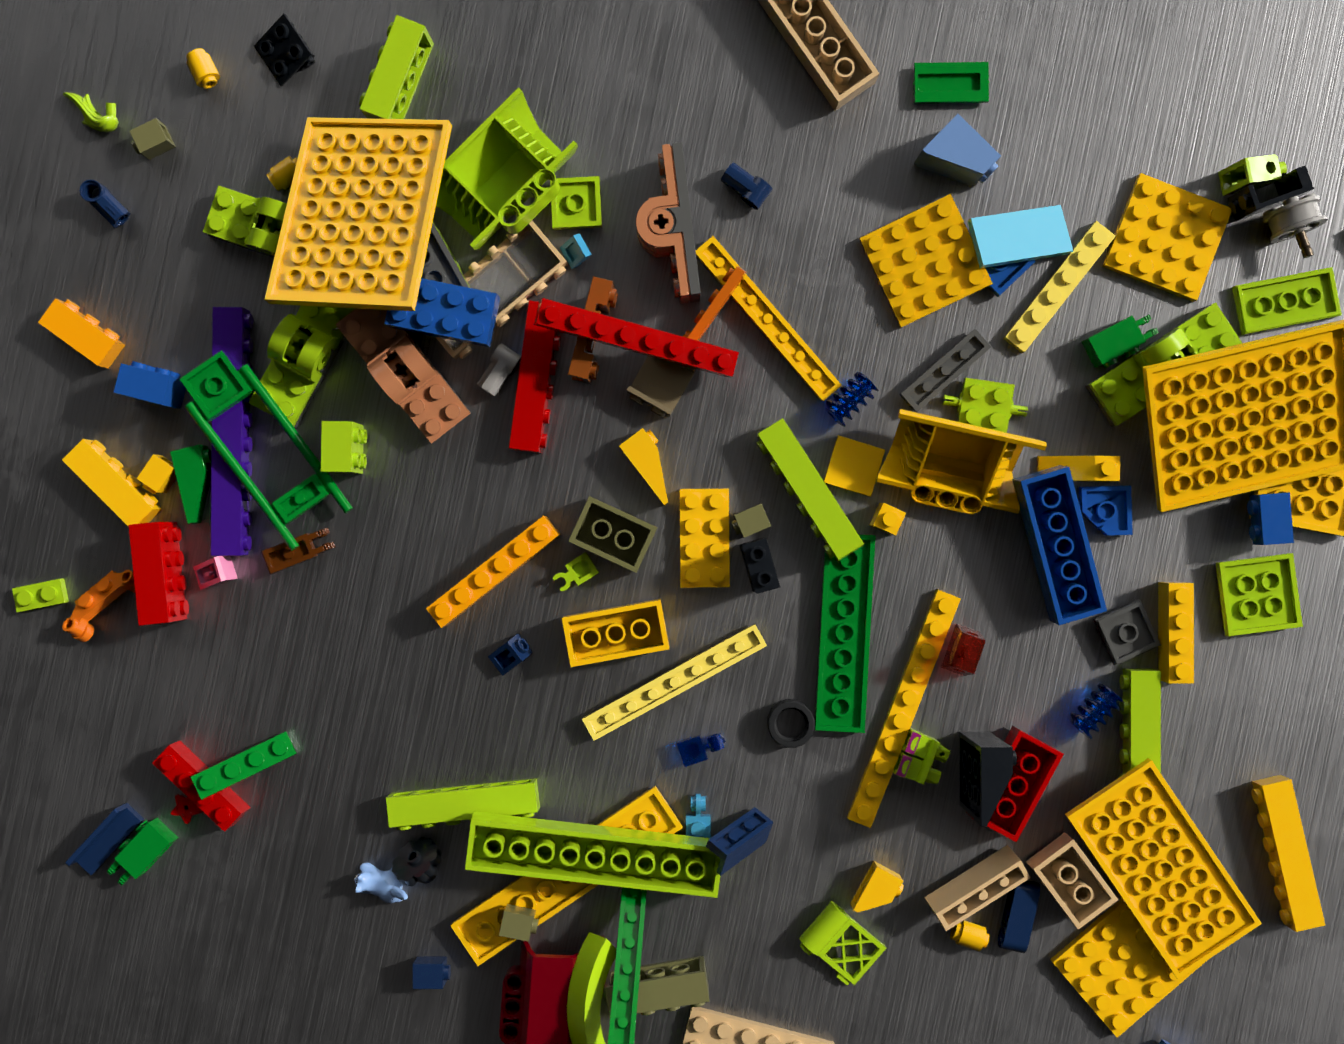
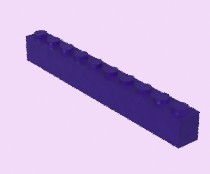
M213 307L212 356L222 350L237 371L246 364L253 371V366L250 363V353L253 352V341L250 339V329L253 328V316L249 310L243 307ZM253 393L212 420L213 430L249 477L252 475V463L249 462V452L252 451L253 447L252 438L249 437V427H252L253 417L251 412H249V401ZM213 445L211 454V555H248V551L252 547V539L249 536V526L252 523L249 501H251L252 496Z

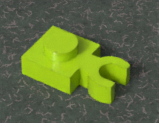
M587 552L565 565L568 570L567 573H557L553 580L555 581L560 577L566 580L565 586L560 588L562 592L571 586L572 581H575L579 586L598 574L599 571Z

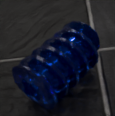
M860 372L854 374L856 381L853 379L847 381L849 388L846 386L840 388L842 395L837 392L833 394L835 402L830 399L826 401L828 409L825 408V410L843 427L846 426L843 418L846 417L852 420L853 417L850 411L853 410L859 413L860 410L857 404L860 403L866 406L867 403L864 398L874 399L872 390L879 391L870 379Z
M1104 684L1097 685L1100 693L1096 691L1091 692L1093 700L1089 698L1084 699L1087 708L1082 705L1077 706L1080 715L1074 712L1070 714L1073 722H1070L1091 740L1093 737L1089 731H1100L1096 725L1097 722L1106 725L1107 723L1103 716L1106 715L1113 718L1110 709L1113 708L1119 711L1120 707L1117 701L1125 703L1112 689Z

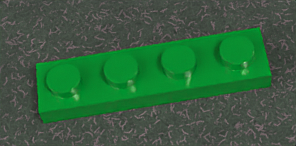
M284 732L191 776V779L201 800L297 753L287 732Z

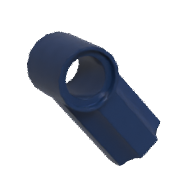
M734 162L729 165L721 177V182L741 195V199L755 210L761 207L773 190L765 180L758 176L753 177Z
M92 179L86 180L81 184L79 191L82 198L88 201L114 228L123 225L129 219L131 213L110 193L107 187ZM99 188L98 196L92 198L93 190Z

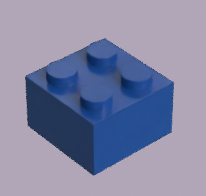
M131 361V365L121 363L113 393L181 409L186 388L179 379L181 375L179 373Z

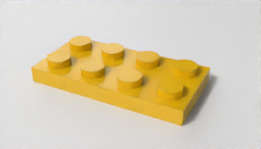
M680 489V588L730 587L729 489Z

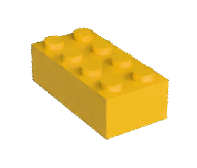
M661 598L562 617L570 667L669 650L670 648Z

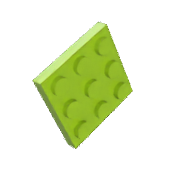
M1293 553L1215 562L1225 636L1303 627Z

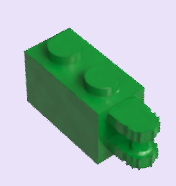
M1148 314L1135 321L1132 315L1081 341L1094 368L1100 365L1107 368L1119 362L1118 356L1125 353L1126 357L1140 351L1139 345L1145 343L1146 339L1158 334L1157 328H1152L1146 331L1145 334H1142L1139 328L1140 325H1144L1152 319Z
M158 817L150 822L145 820L135 830L137 835L132 840L128 838L118 848L120 853L114 858L116 861L106 872L112 875L122 866L127 872L119 878L118 883L121 886L131 877L137 879L145 874L179 838Z

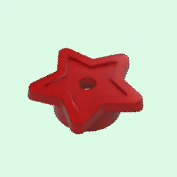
M180 794L175 795L176 807L171 811V815L181 816L184 823L189 824L193 815L203 813L188 797Z

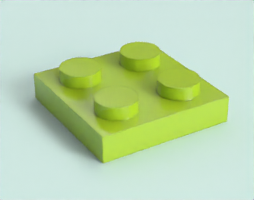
M600 177L557 178L560 184V191L551 201L553 230L602 228Z

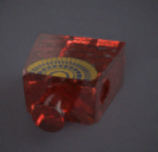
M956 624L941 668L963 676L974 674L985 645V639L979 631Z

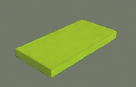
M1333 267L1232 287L1241 335L1342 315Z

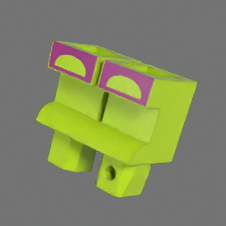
M910 728L902 748L903 751L899 755L893 773L923 785L925 782L938 784L942 772L932 768V763L934 759L946 763L950 750L942 746L936 739Z

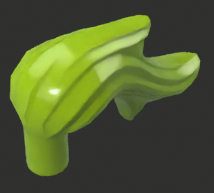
M63 93V96L72 100L84 116L82 124L106 133L112 132L117 128L119 121L116 117V103H106V116H102L93 107L89 94H85L83 98L75 93Z

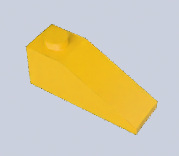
M642 428L619 445V447L665 506L668 503L659 451L655 445L659 441L651 430L645 432Z
M1037 456V472L1062 465L1070 468L1073 481H1120V456Z

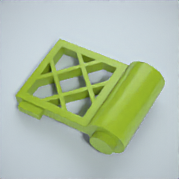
M833 901L829 902L799 937V940L802 942L799 945L801 949L809 956L815 954L822 958L837 971L836 977L847 986L850 982L855 985L886 949L883 943ZM852 925L857 930V939L844 940V932ZM873 943L877 946L871 954H862V944ZM858 944V955L845 957V945ZM841 946V957L830 958L826 954L831 947ZM859 961V969L853 975L846 971V962Z

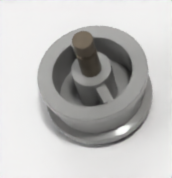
M1315 193L1308 194L1300 199L1298 196L1283 201L1282 207H1275L1265 211L1262 221L1270 227L1272 236L1269 238L1270 242L1277 243L1296 237L1299 248L1302 250L1303 258L1313 256L1314 253L1306 233L1328 221L1327 216L1322 215L1317 203L1320 202V197L1315 195Z

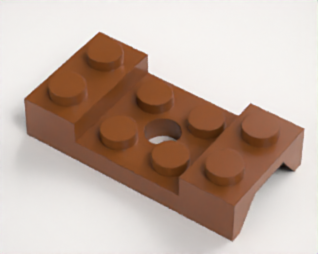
M593 276L585 310L599 314L601 312L609 314L610 308H615L618 294L613 281ZM577 337L568 375L572 376V380L591 385L592 379H597L600 365H598L593 355L596 345L595 341Z

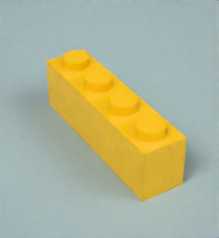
M82 439L62 459L127 526L149 523L162 510L157 505V498L151 493L145 492L140 487V481L133 475H128L122 469L124 467L122 463L116 458L110 457L105 452V446L99 441Z
M1158 582V639L1161 646H1158V670L1161 671V681L1169 684H1194V583Z

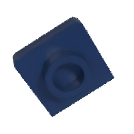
M516 634L491 653L488 658L503 676L533 652L527 641L520 634Z

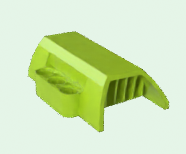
M518 87L445 160L436 206L452 216L475 238L470 243L474 250L480 249L502 226L510 234L519 233L557 196L560 191V184L555 173L575 154L578 145L573 140L561 151L539 129L528 107L525 96ZM547 180H552V184L549 187H541ZM529 198H535L533 204L529 206L524 205ZM512 215L517 216L513 223H506Z

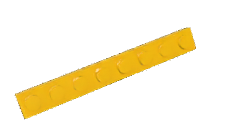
M714 236L695 250L698 259L722 286L725 284L723 278L729 269L735 270L737 266L740 267ZM746 274L731 297L823 402L842 386L841 383Z

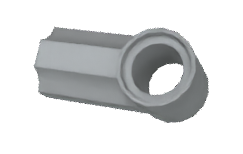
M500 344L492 354L490 365L477 385L496 396L508 376H511L520 365L521 356L507 346Z

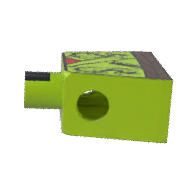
M1276 154L1244 158L1218 172L1222 195L1236 194L1250 185H1253L1255 190L1270 185L1286 175L1287 165L1285 162H1279Z

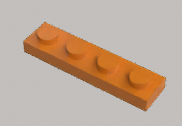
M738 266L735 270L729 269L723 278L725 284L720 291L716 289L708 299L711 303L706 312L703 309L694 319L696 326L692 332L687 330L683 337L700 341L746 275V271Z

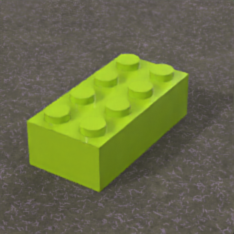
M396 15L394 22L389 24L387 29L388 38L385 45H382L379 49V61L376 68L371 70L368 78L370 84L367 91L362 93L359 101L360 110L366 118L405 119L434 45L424 25Z

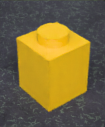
M153 454L137 477L139 481L144 483L142 487L152 494L167 493L176 480L173 462L163 455Z
M884 502L879 503L869 526L896 536L906 512Z

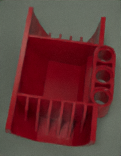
M521 940L520 964L511 966L503 980L499 1036L502 1042L505 1044H572L567 1020V1001L570 980L579 952L574 955L535 954L529 943ZM518 976L521 979V983L515 984L511 982L509 977ZM516 1001L520 1007L511 1008L508 1002ZM512 1025L516 1027L518 1031L515 1033H511L506 1029V1027Z

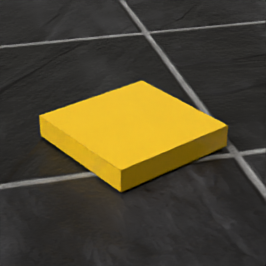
M838 435L824 482L871 497L885 449Z

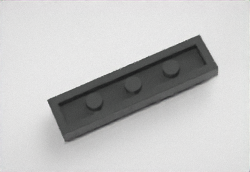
M976 329L972 330L899 395L914 412H918L988 351L991 346Z

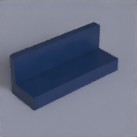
M128 803L115 808L65 864L69 867L77 862L85 871L93 875L145 819Z
M754 807L708 839L706 847L721 859L717 873L720 876L765 844L773 821Z

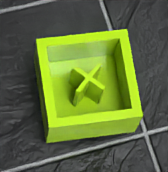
M322 421L321 472L363 474V469H366L367 457L366 454H363V444L367 443V431L364 429V425L352 421Z

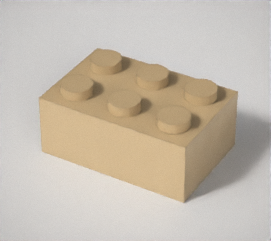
M1063 833L1026 861L1027 865L1068 920L1078 930L1119 900L1074 839L1066 833Z

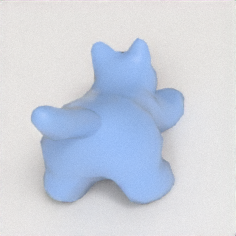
M362 863L360 865L362 872L354 878L355 891L357 893L378 896L386 903H399L408 898L406 892L402 890L403 885L392 872V868L383 871L371 863Z

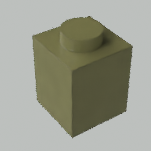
M157 118L130 130L133 138L131 144L137 154H142L149 160L176 147L166 125Z
M762 503L733 515L735 520L731 522L736 535L741 534L743 538L771 527Z
M507 904L503 913L499 936L529 942L531 934H536L539 919L535 918L536 910Z

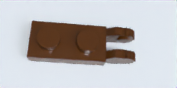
M325 528L311 534L306 533L296 537L295 540L300 546L293 551L289 549L285 542L261 551L269 573L274 574L335 548L334 542H328L315 548L312 541L327 536L330 533L329 529Z

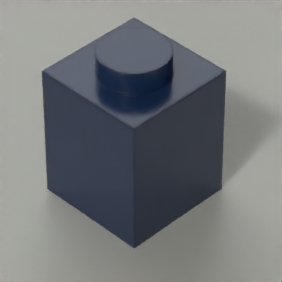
M417 956L413 963V989H443L447 980H450L451 965H447V956Z

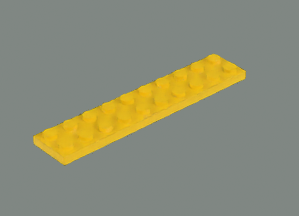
M656 785L597 824L599 826L675 834L683 828V825ZM520 876L453 921L450 926L476 965L479 966L517 940L499 936L503 913L507 904L536 910L535 918L539 919V926L598 885Z

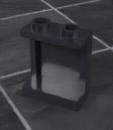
M760 538L739 544L752 591L759 594L780 588L767 539Z

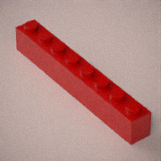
M545 298L539 300L533 324L724 377H733L739 355L737 351Z

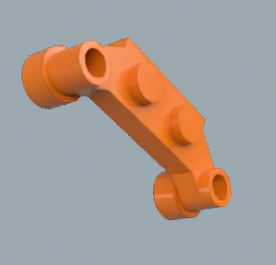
M112 570L75 601L76 606L72 615L64 621L62 629L70 633L74 639L80 642H87L94 634V626L88 622L126 590L135 593L133 571L125 570L122 573H117Z

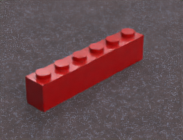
M529 300L509 448L518 451L541 453L542 448L545 449L547 445V434H544L545 424L550 422L551 410L547 409L548 399H553L554 385H550L551 375H556L557 361L554 360V353L559 351L561 336H557V331L533 325L539 302Z

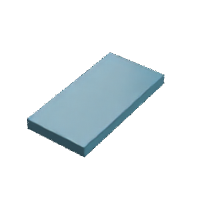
M1061 205L975 217L968 221L980 268L1068 255L1073 252Z

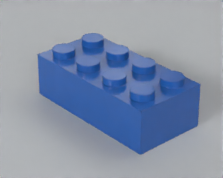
M421 278L415 311L387 310L384 324L394 329L491 348L500 297L497 293Z

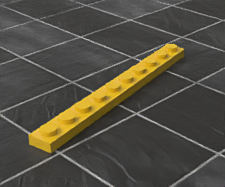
M936 589L848 812L847 819L869 828L872 827L961 598Z

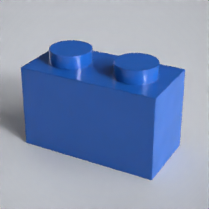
M1290 492L1249 495L1247 511L1251 515L1249 536L1253 541V545L1294 543Z

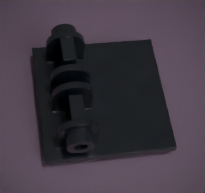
M285 13L254 45V48L280 86H283L303 64L311 66L315 63V55L309 50L306 42L294 28V24L290 22Z

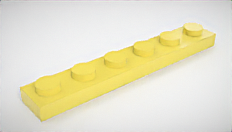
M1095 221L1073 248V252L1066 257L1003 339L1018 351L1024 353L1116 235L1098 221Z

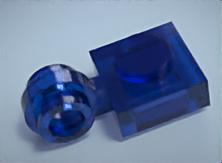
M721 733L713 734L707 737V743H703L701 735H697L677 742L684 767L707 760L706 749L710 748L711 752H715L725 748V737H722Z

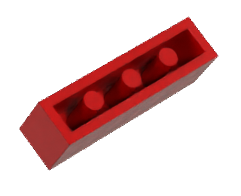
M181 741L170 744L152 762L156 768L224 832L234 826L251 808L230 787L201 800L191 776L209 767Z

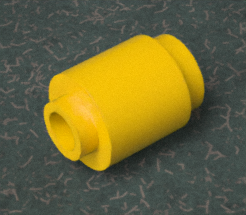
M201 48L190 51L186 55V64L197 86L204 87L205 89L216 86L220 75L211 56Z
M290 155L271 167L270 172L266 174L278 191L281 189L286 190L291 186L297 157L292 159Z
M966 920L952 927L950 939L954 940L956 944L978 952L982 948L987 947L990 937L986 927Z

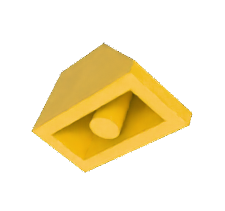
M873 860L850 903L852 909L859 913L892 903L894 897H899L903 890V879L898 873Z

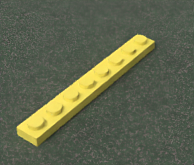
M753 624L583 717L582 720L593 741L761 650L767 644L756 624Z

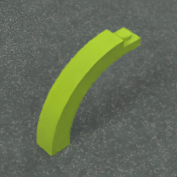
M590 932L577 956L568 991L567 1020L572 1044H605L601 1029V1000L609 970L616 957V947L607 938Z

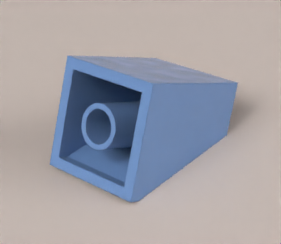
M957 114L926 145L914 164L919 168L973 187L978 181L983 184L999 167L996 162L1001 155Z

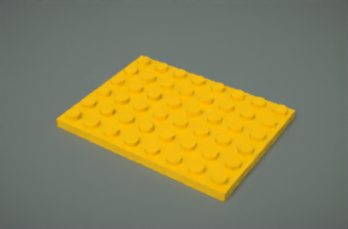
M307 117L265 300L269 304L415 311L452 129L450 121Z
M1344 320L1142 367L1157 510L1160 512L1344 470Z

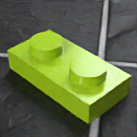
M64 578L12 588L16 612L69 602Z

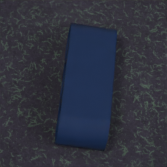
M1027 880L1008 892L998 934L999 948L1020 953L1027 951L1040 897L1039 883Z

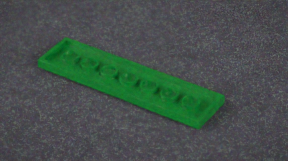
M858 534L864 545L838 562L835 558L830 559L824 550L814 728L818 731L865 733L876 535Z

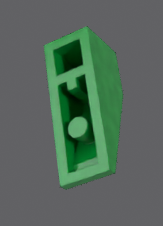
M198 444L170 451L188 524H199L202 522L211 482L212 451L208 449V446Z

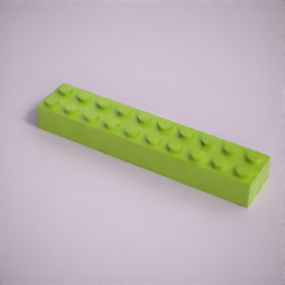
M474 811L470 823L465 870L718 898L720 875L717 873V869L721 859L706 847L710 838Z

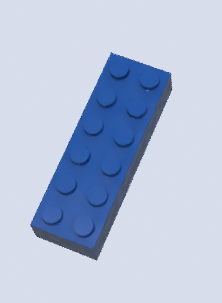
M1058 465L1012 479L1049 620L1057 625H1062L1106 612L1107 608L1070 468Z

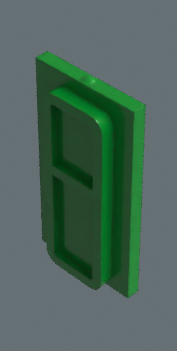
M989 62L914 63V104L988 103Z

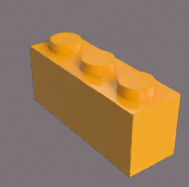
M55 298L38 323L97 366L109 369L125 347V344L118 340L120 336L109 328L104 330L98 326L100 321L90 314L83 315L80 313V307L68 299L64 302Z

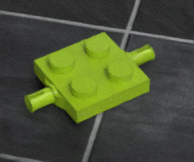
M964 378L962 391L958 397L944 394L943 399L952 400V402L942 401V405L957 407V422L1006 433L1009 419L1012 415L1026 417L1028 413L1018 411H1028V406H1019L1013 403L1014 384Z

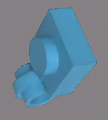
M701 794L691 796V811H696V814H686V835L711 838L710 814H701V811H706V796H701Z

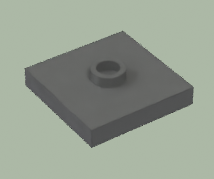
M1136 600L1093 619L1113 665H1118L1161 646L1141 600Z

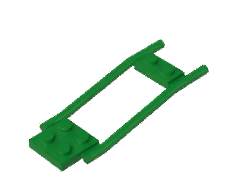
M221 350L180 378V381L194 399L193 402L185 405L186 410L264 512L291 551L300 545L285 525L291 523L324 500L329 494L333 496L344 513H348L353 509L331 476L326 472H321L320 461L248 364L242 366L237 371L227 355ZM253 391L256 392L316 473L278 498L271 505L208 423L252 394Z

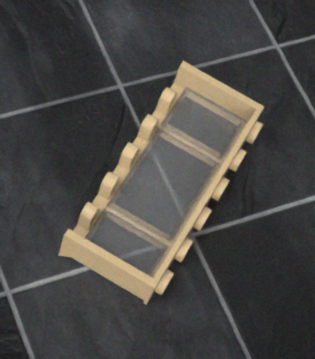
M533 221L519 233H507V238L497 247L495 245L487 250L488 254L478 263L475 261L468 266L469 270L463 275L470 288L498 294L500 302L495 326L499 328L510 320L508 315L515 309L519 312L529 303L527 299L534 293L536 296L541 294L548 287L547 282L553 277L557 280L567 271L565 269L568 266L567 261ZM436 337L455 360L459 357L464 359L473 351L471 347L474 344Z

